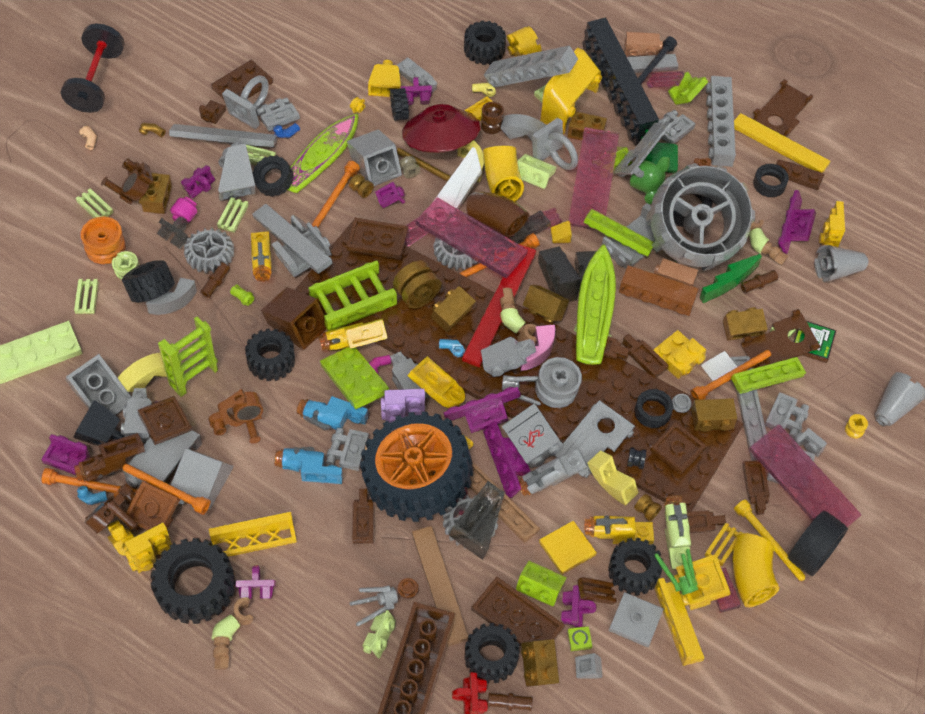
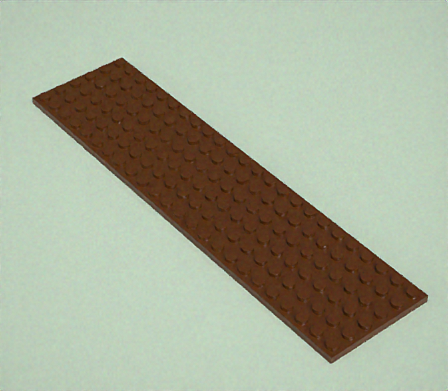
M353 221L329 248L331 255L328 257L331 258L332 264L319 274L312 269L295 289L309 295L308 287L315 283H321L364 266L366 263L378 261L379 274L377 276L385 290H390L394 288L393 280L401 269L414 261H425L442 282L440 292L432 301L419 308H409L402 299V296L396 291V305L344 325V327L382 319L387 339L374 342L375 344L394 354L401 352L406 359L411 358L414 364H419L428 356L463 388L466 394L477 400L483 399L488 394L503 392L504 375L538 377L543 363L556 357L566 358L574 362L579 367L582 380L574 401L568 406L554 408L544 404L535 392L536 381H519L520 394L541 403L536 406L548 423L552 422L564 434V439L561 440L562 443L566 441L587 416L592 406L600 400L635 426L633 428L634 434L630 438L626 437L614 452L609 448L604 451L613 457L616 470L633 478L637 488L666 504L679 505V503H686L687 512H692L744 425V423L737 420L734 429L726 431L721 429L706 432L695 430L691 409L694 400H698L697 398L619 357H616L615 360L603 356L602 362L596 365H588L577 361L575 334L544 320L539 315L528 312L526 308L516 303L514 305L515 309L518 310V314L526 322L525 325H555L553 348L547 359L534 368L521 371V367L496 377H493L484 370L483 363L479 368L463 362V356L456 357L449 349L439 348L440 339L458 340L466 351L495 292L404 245L401 260L347 251L346 246ZM370 278L360 281L368 297L379 294ZM353 284L343 288L351 304L362 301ZM460 286L476 302L472 309L446 332L431 318L432 308L438 301L443 302L446 299L445 295L451 289L455 290ZM336 291L325 295L334 311L345 308ZM317 298V301L322 309L324 316L327 315L320 300ZM502 322L491 345L509 337L518 341L520 333H514L504 326ZM648 389L664 391L671 399L678 394H686L691 400L689 411L680 413L673 409L668 423L660 428H650L641 424L636 418L634 410L638 396ZM519 398L503 403L507 416L512 419L533 405ZM647 401L643 403L642 408L648 415L661 416L665 413L664 406L659 402ZM603 418L598 422L597 427L602 433H610L614 430L615 423L612 419ZM675 422L707 446L702 454L681 475L650 451V447ZM630 447H634L636 450H647L643 469H639L637 466L627 467Z

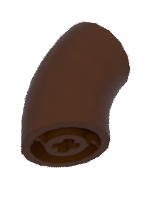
M473 192L469 196L466 205L467 215L472 224L491 228L502 234L505 238L515 235L525 225L530 214L513 200L489 192Z

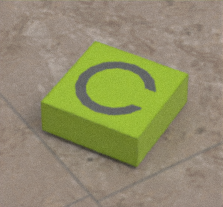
M589 626L567 630L570 651L592 649Z

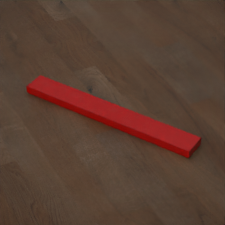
M519 244L462 357L463 362L481 367L483 363L481 350L491 346L502 324L500 299L504 297L503 288H511L515 298L537 250Z

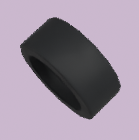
M776 164L761 165L757 169L753 180L754 188L762 196H780L785 192L789 180L788 173L784 168ZM765 175L776 177L781 184L776 186L768 185L762 181L761 177Z
M648 389L638 396L634 409L635 416L646 427L660 428L670 420L673 411V401L664 391ZM647 401L659 402L664 406L665 413L661 416L648 415L642 408L643 403Z

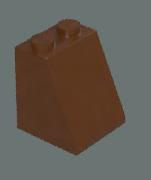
M286 287L261 310L268 325L278 329L279 332H285L286 336L289 335L291 341L302 350H305L326 330L324 314L317 299L289 287Z

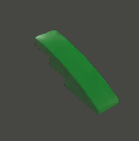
M761 254L729 264L726 273L715 276L713 284L702 288L700 294L702 303L720 297L746 280L758 268L762 258Z

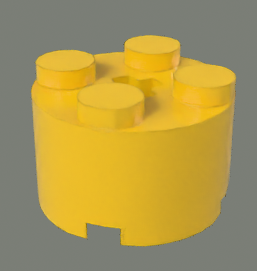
M530 26L523 27L506 36L509 42L507 49L510 55L517 57L542 51L541 45L536 43L538 37Z

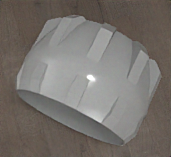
M696 163L687 165L683 170L668 177L654 194L651 209L646 215V224L651 226L656 240L652 244L656 253L663 250L675 260L674 262L685 266L701 267L703 271L713 269L716 265L733 257L747 242L751 224L755 221V211L752 209L751 200L747 193L749 189L745 183H740L733 175L727 172L725 167L720 165L716 167L698 166ZM688 194L701 195L710 199L716 207L710 208L705 204L693 207L680 197ZM673 209L685 217L683 225L688 233L694 234L693 242L683 237L676 228ZM721 212L724 230L720 239L710 244H703L704 229L711 223L714 214Z

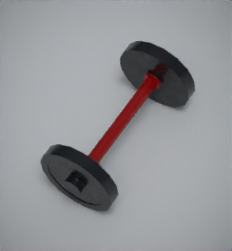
M98 23L85 27L81 37L85 48L94 54L86 78L66 80L60 92L66 104L73 109L87 113L99 111L102 109L105 101V94L102 89L92 82L100 58H117L122 54L125 46L124 38L117 30Z

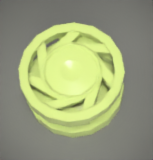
M129 251L118 253L112 260L114 272L120 279L130 270L140 265L137 256Z

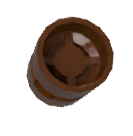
M487 102L482 107L481 129L485 133L497 134L501 131L504 107L498 102Z

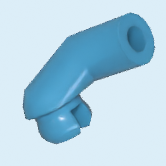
M440 339L439 348L449 349L456 357L463 356L465 349L458 340Z
M80 486L77 489L79 500L88 505L107 500L105 491L94 494L88 491L86 486Z

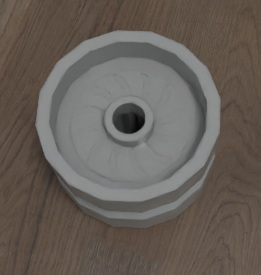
M560 357L551 358L544 362L535 383L537 397L544 404L554 408H562L571 404L581 385L582 374L579 367L574 362Z

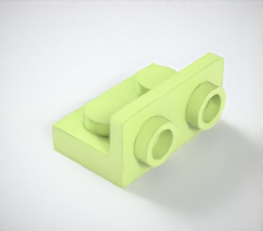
M524 154L518 160L522 180L543 189L546 188L549 178L555 173L557 168L527 154Z

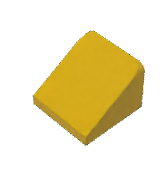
M570 221L551 227L552 243H571Z

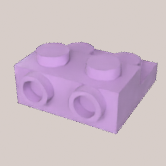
M424 389L385 390V398H381L382 420H388L389 423L396 420L395 416L401 415V418L408 416V412L421 415V412L425 411Z

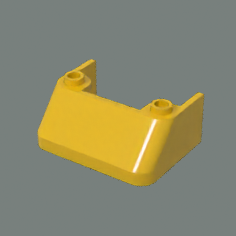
M576 48L574 51L578 60L570 73L553 76L547 83L543 93L540 121L548 125L557 118L563 121V134L566 131L568 118L573 117L575 114V102L586 89L597 93L602 79L601 71L588 54L580 48Z

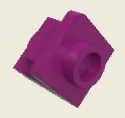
M394 182L375 191L380 206L383 209L398 200L402 204L406 202L404 199L406 194L401 186L398 187Z

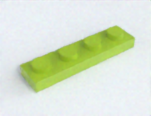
M593 209L590 210L584 220V223L589 227L597 229L607 237H612L622 245L636 250L639 254L648 257L653 248V241Z
M798 357L733 374L731 380L739 394L803 377L806 371Z

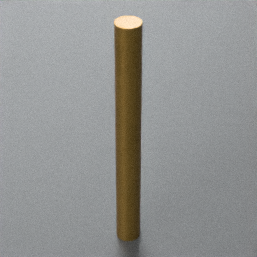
M400 147L397 148V154L401 157L413 156L419 167L447 182L451 178L449 174Z

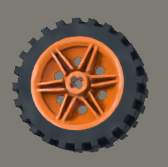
M422 411L421 415L408 412V416L401 418V415L395 416L396 420L391 423L387 420L383 423L384 427L381 430L375 429L373 439L368 438L365 442L367 450H362L361 452L363 461H360L361 474L372 501L376 502L377 507L381 511L385 509L388 516L393 517L396 514L399 520L406 521L408 517L412 518L413 522H419L421 517L431 520L433 519L432 515L439 513L442 516L446 513V508L451 506L453 509L457 506L456 500L465 497L466 492L464 488H470L472 483L470 476H473L471 455L461 429L457 425L453 427L452 420L446 418L443 421L440 414L435 413L434 416H429L428 412Z

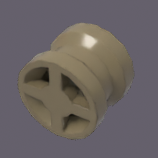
M407 156L399 162L406 178L416 177L420 173V167L416 164V159L413 156Z

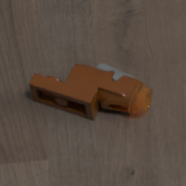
M136 433L98 445L99 455L89 457L74 466L78 481L89 482L114 475L116 471L122 470L123 465L126 464V457L145 452L139 434Z

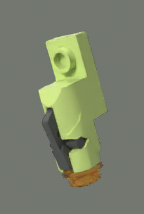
M681 495L666 497V502L664 503L667 526L665 535L671 570H676V567L683 565L681 554H685L687 560L686 549H690L689 546H691L685 500H682Z

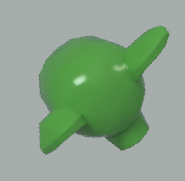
M662 157L657 164L643 160L639 168L644 171V176L639 178L634 173L631 175L630 186L646 193L644 199L648 204H652L654 194L665 181V173L669 169V157Z

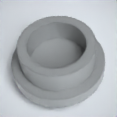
M678 394L672 399L673 409L677 412L685 413L691 408V400L686 394Z

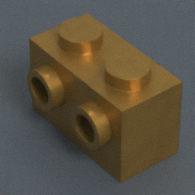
M575 111V114L571 117L567 138L601 145L607 118Z
M151 173L154 182L149 184L148 190L139 200V204H142L143 212L165 214L172 189L171 177L167 174Z
M530 285L523 306L528 308V312L535 315L540 314L544 316V320L553 323L554 321L562 320L570 300L540 285Z
M460 286L455 290L451 289L445 295L446 299L443 302L438 301L432 308L431 318L446 332L465 316L476 302Z
M752 307L742 312L732 310L727 312L723 318L727 341L743 339V337L748 335L757 337L765 334L768 330L763 308L757 309Z
M734 398L694 400L691 409L695 430L706 432L715 429L724 431L734 429L738 419Z

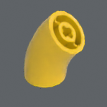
M493 146L483 149L484 168L490 192L505 196L514 202L517 201L524 192V183L519 171L516 148L513 146Z
M749 533L737 535L732 563L734 580L739 596L745 607L750 608L771 599L776 595L780 587L773 571L774 545L763 537Z

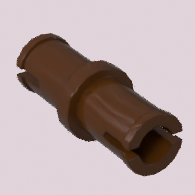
M220 262L221 265L217 267L213 274L209 275L207 283L200 290L204 297L210 298L216 288L221 286L223 278L230 270L227 264Z
M772 270L762 275L757 274L754 278L741 282L740 287L743 293L746 294L749 291L757 288L762 289L765 285L778 281L779 277L777 272Z
M489 692L487 703L488 707L507 708L508 711H512V709L531 711L533 697L514 696L513 693L505 695Z

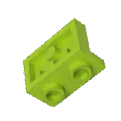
M685 72L668 90V93L676 105L688 103L694 99L708 81L706 77L692 78L689 72Z
M528 561L520 574L516 590L550 606H554L567 577Z

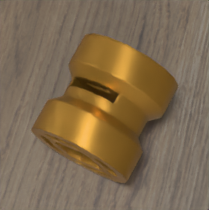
M356 174L351 179L349 188L357 191L358 195L362 198H366L372 193L374 184L368 180L366 181L365 177L361 174Z
M646 493L637 501L634 509L638 513L642 512L644 517L650 522L659 514L662 506L658 502H653L652 497Z

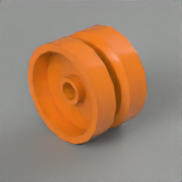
M102 216L95 217L83 225L80 232L82 244L84 245L87 257L94 263L110 264L118 253L125 251V239L118 221Z

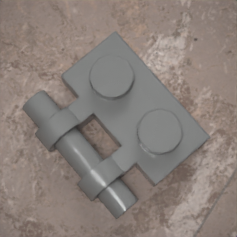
M287 97L276 99L274 103L261 105V108L256 109L257 116L261 117V121L268 131L273 130L277 125L283 126L300 119L299 113L292 103L289 104Z
M676 110L667 112L658 123L670 122L672 124L671 127L676 130V135L671 137L665 132L661 138L667 143L675 144L693 130L696 123L683 114L677 117L678 112Z
M779 392L765 426L780 433H783L784 429L788 428L790 430L789 437L794 439L802 431V423L808 417L809 406L803 404L799 408L795 406L798 401L797 399ZM791 414L796 416L795 422L789 419Z
M337 428L331 438V448L328 449L326 454V464L334 465L335 460L339 459V467L359 471L360 461H362L361 452L365 450V442L369 438V433L349 429L348 436L343 435L344 430L342 428ZM341 444H345L343 451L338 450Z

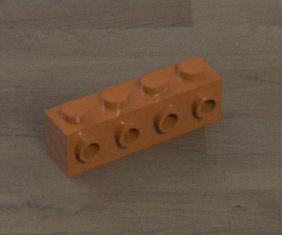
M628 265L620 284L619 293L690 316L699 288Z

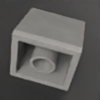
M379 129L347 141L350 157L360 166L359 171L365 177V180L372 182L374 186L402 175L396 145Z
M234 143L231 144V147L227 148L218 189L220 201L230 199L231 197L237 198L255 194V182L246 144Z
M185 448L171 486L195 498L203 496L209 499L211 503L208 510H210L230 475L233 466ZM180 499L179 503L184 505L185 501Z

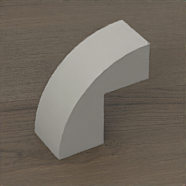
M510 114L504 117L501 130L510 140L527 135L532 140V135L545 127L546 124L527 115Z
M180 278L174 293L168 291L162 296L146 302L148 313L155 315L168 314L186 306L197 292L195 281Z

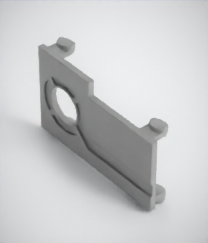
M670 122L654 123L635 149L627 153L613 173L618 174L620 177L633 175L634 173L637 177L642 178L644 171L639 166L665 132L671 137L676 135V130L671 127L672 124ZM636 157L635 161L627 167L628 163Z
M599 400L566 439L560 452L554 456L561 458L579 449L584 460L588 463L600 450L604 452L609 448L614 452L626 437L630 438L634 434L633 428L635 426ZM603 418L612 419L615 423V428L610 433H602L597 427L598 422ZM589 466L578 472V474L587 478L591 474Z

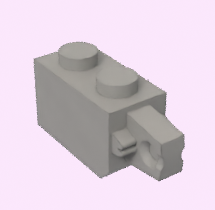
M509 337L482 349L484 370L493 377H496L509 370L519 368L527 363L526 357L536 352L535 343L531 339L518 342L514 338Z
M401 352L390 356L393 365L392 381L397 389H422L407 376L418 364H414L411 358L406 359ZM425 392V399H426V398L429 397V394H427V393Z
M134 388L132 397L127 400V406L123 407L125 423L121 424L122 435L127 437L138 433L142 443H146L150 438L137 413L138 409L152 404L147 397L146 388Z

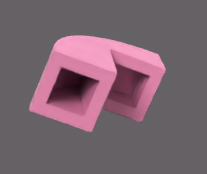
M555 325L536 326V352L526 357L527 363L520 366L521 371L540 365L550 355L554 343Z

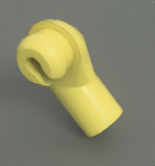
M489 83L472 84V92H482L488 97H492L496 93L495 88Z

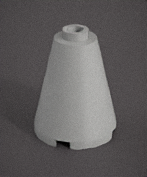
M823 245L816 252L819 255L815 259L814 265L818 278H822L824 282H829L864 271L869 261L862 252Z
M896 372L891 377L876 410V421L882 426L893 425L925 399L924 387L918 381L915 384L910 381L911 377L909 375Z

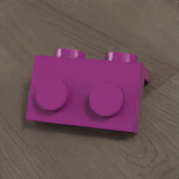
M51 434L49 437L51 444L43 455L42 462L79 476L83 470L81 461L90 457L87 446L81 442L69 441L62 435L56 436Z

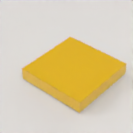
M574 520L539 539L540 545L561 575L596 556L597 553Z

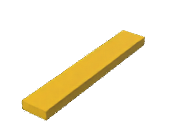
M742 113L734 120L735 130L806 168L823 173L831 162Z

